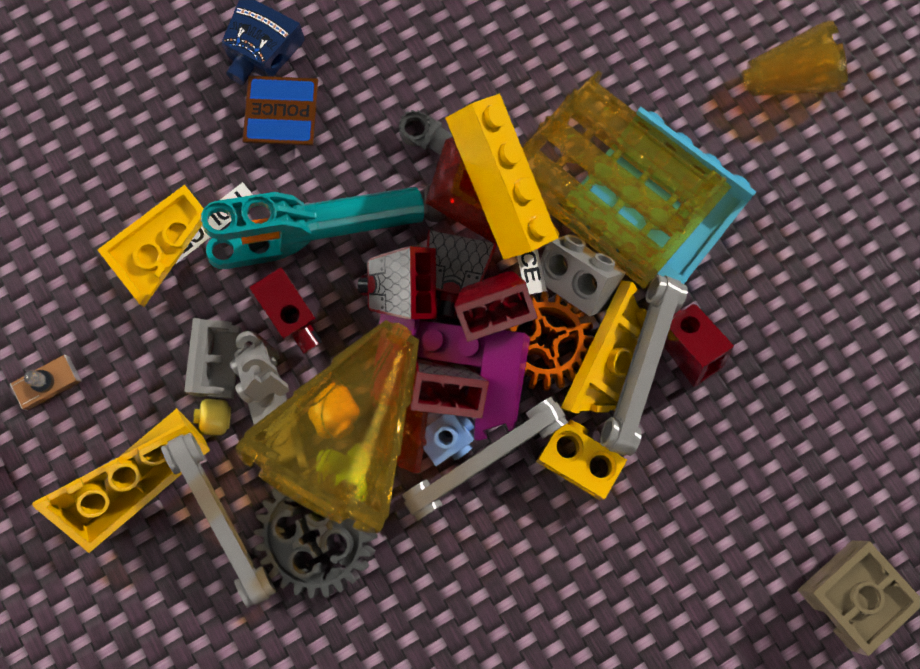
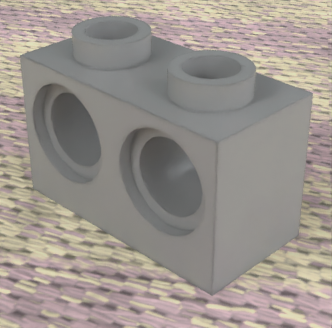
M574 235L562 236L548 243L540 259L546 287L588 316L595 315L609 308L626 273L615 266V261L604 254L595 253L586 247L584 240ZM564 257H565L566 260H567L568 268L566 267V265H565V263H564ZM592 275L597 281V287L593 283Z

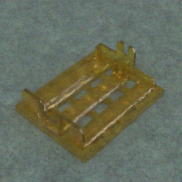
M598 70L579 90L574 88L572 94L567 95L559 108L551 116H546L545 121L540 122L537 132L526 142L522 149L547 211L597 252L612 258L615 261V266L625 271L627 276L645 289L732 186L726 183V177H722L714 170L708 169L602 87L599 81L603 73ZM571 118L587 129L583 135L569 125ZM594 135L615 151L610 157L589 141ZM548 141L560 150L561 157L556 163L540 151ZM623 157L643 174L637 179L619 165L617 161ZM568 162L578 164L588 172L590 179L584 185L563 169ZM649 178L671 195L667 201L645 185ZM596 184L606 186L616 194L618 202L613 207H610L590 190ZM677 201L681 203L678 210L673 207ZM624 206L634 208L644 216L646 225L641 230L619 214ZM652 229L662 230L671 237L663 247L647 236Z

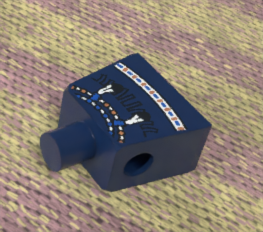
M239 0L222 39V46L227 56L233 61L226 75L240 85L246 83L248 76L252 72L261 76L273 77L303 44L305 38L300 23L256 0Z

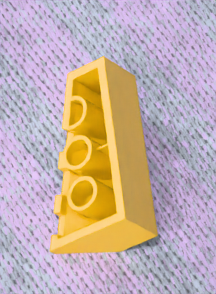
M500 93L471 103L445 117L503 259L532 252L558 239L559 232L548 214Z
M176 408L118 458L36 500L32 505L84 550L90 553L182 475L181 472L176 475L172 472L162 453V446L182 434L186 435L191 432L200 446L203 455L209 452L210 449L199 430Z

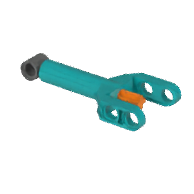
M435 180L427 185L424 193H421L417 187H410L304 204L293 195L279 192L214 201L204 207L201 213L204 232L212 237L206 246V255L213 267L231 269L281 260L298 252L313 240L420 223L423 221V218L431 222H440L448 217L457 199L456 190L453 185L445 180ZM430 197L441 198L445 206L435 205L431 202ZM263 206L269 210L271 216L270 218L250 220L247 214L252 207ZM224 212L230 216L231 223L226 229L216 230L209 225V217L213 213ZM268 241L270 245L268 250L262 254L252 252L248 246L250 243ZM219 243H226L233 248L234 252L229 259L220 260L213 255V248Z

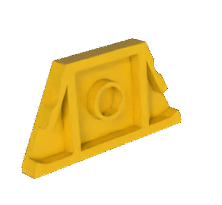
M621 280L561 409L572 413H580V411H593L597 413L609 412L610 410L615 411L647 314L646 309L639 308L633 294L638 289L633 282Z

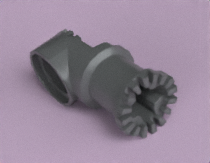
M411 110V112L408 111L405 115L401 116L399 134L404 143L410 146H419L426 151L431 149L446 158L447 164L453 166L459 158L457 154L460 155L452 133L442 128L443 124L434 120L424 112L421 113L419 110ZM411 121H418L423 124L425 130L419 136H411L406 133L405 126Z

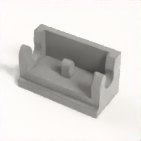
M193 318L184 392L194 397L234 399L236 374L232 370L230 362L235 358L234 353L239 349L235 341L236 337L241 333L240 326H234L232 322Z

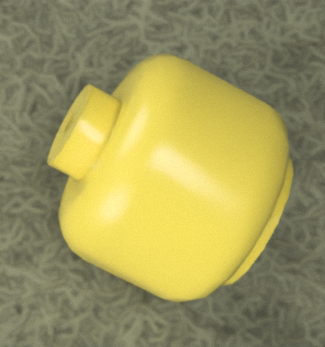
M204 399L200 404V409H194L193 423L198 424V430L202 435H223L230 426L231 407L225 400Z

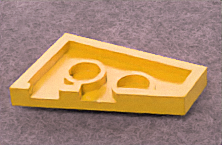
M185 185L98 249V252L142 307H145L202 226L201 213L204 208Z

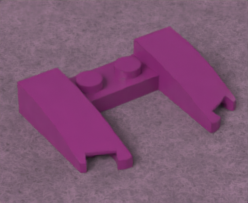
M380 314L373 367L371 407L378 410L382 405L396 416L393 424L397 427L406 428L409 412V391L415 360L424 359L481 368V376L489 380L483 417L476 418L474 440L483 441L488 439L486 430L506 424L508 431L511 432L516 428L530 337L525 333L502 330L467 342L462 326L420 321L418 319H403Z

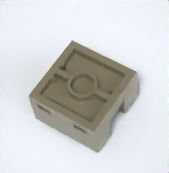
M852 540L798 589V592L814 610L824 612L837 626L833 632L850 651L866 656L871 655L920 609V596L870 541Z

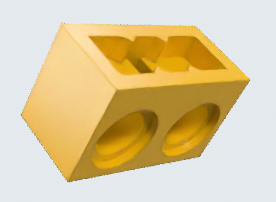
M569 420L568 424L552 433L536 462L596 499L604 500L627 459L615 452L609 451L599 442L587 436L589 430L583 425ZM568 438L574 442L576 452L572 458L562 457L558 453L557 442L559 439ZM594 457L602 458L607 463L608 472L603 478L594 476L590 471V462Z

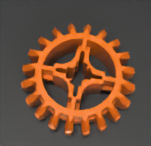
M546 291L542 292L540 302L537 303L535 296L530 294L538 318L532 320L534 334L530 337L527 355H539L544 360L545 365H548L549 369L535 367L526 361L524 377L525 375L531 377L528 385L531 389L535 388L538 379L543 380L542 387L544 391H549L551 379H554L556 386L561 389L565 386L563 375L571 382L576 377L577 373L574 368L579 370L583 362L581 358H585L589 349L584 346H590L594 339V336L584 335V333L589 332L593 328V324L591 322L581 324L580 321L586 314L581 310L574 314L572 312L574 305L569 302L566 307L561 305L562 297L559 295L555 296L554 302H549L548 293ZM542 315L557 317L568 328L566 326L553 327L548 323L546 317ZM520 325L505 330L516 332ZM541 332L542 334H547V338L551 336L554 339L550 350L549 348H544V344L542 346L538 345L537 342L540 339ZM574 338L573 356L567 363L560 366L558 346L566 343L568 339Z

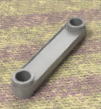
M656 275L648 287L646 301L650 304L613 417L606 421L601 432L600 444L609 451L620 455H633L640 444L642 431L638 427L674 313L681 309L687 296V286L669 276Z
M552 397L547 398L526 412L529 420L431 485L426 479L402 494V497L411 515H414L417 521L421 520L443 505L440 501L441 497L538 433L544 439L566 425L568 421L564 417L565 413L559 404L555 403Z
M190 432L168 441V444L161 447L164 458L175 475L181 472L239 577L234 580V583L243 603L249 608L268 600L271 595L276 593L271 578L263 565L256 568L199 463L205 460L195 437Z

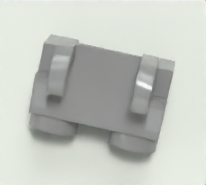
M253 331L240 333L235 341L239 349L234 353L235 358L230 362L232 370L241 381L235 386L238 395L246 403H251L253 400L260 402L271 393H275L278 396L285 395L289 388L288 384L277 376L278 351Z

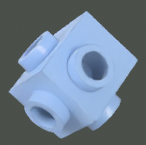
M430 412L424 417L427 423L419 427L414 434V437L434 465L437 466L450 456L457 460L473 448L470 443L474 440L475 431L473 429L475 428V421L472 417Z

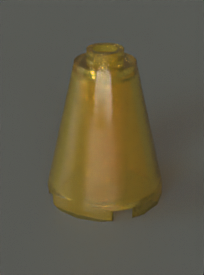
M831 20L821 22L747 62V69L742 70L745 90H752L754 96L829 93L845 90L842 84L846 83L848 79L847 62L843 43L836 44L832 34L839 33L835 23Z

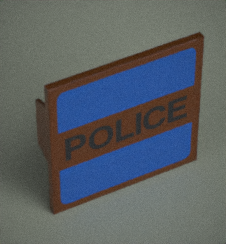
M248 76L242 142L314 146L319 80L317 78Z

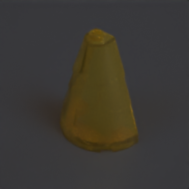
M387 320L383 321L335 356L330 366L295 390L292 397L247 430L235 448L238 457L246 466L251 467L253 463L257 464L261 468L258 474L261 479L313 512L339 524L347 518L355 521L353 528L368 533L380 532L385 520L389 516L397 458L401 454L406 408L411 404L419 339L412 336L411 331L404 325L391 323Z

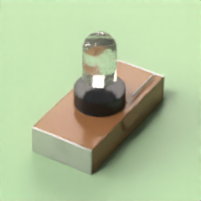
M63 355L35 371H27L23 377L10 383V386L21 408L28 411L82 381L70 357Z

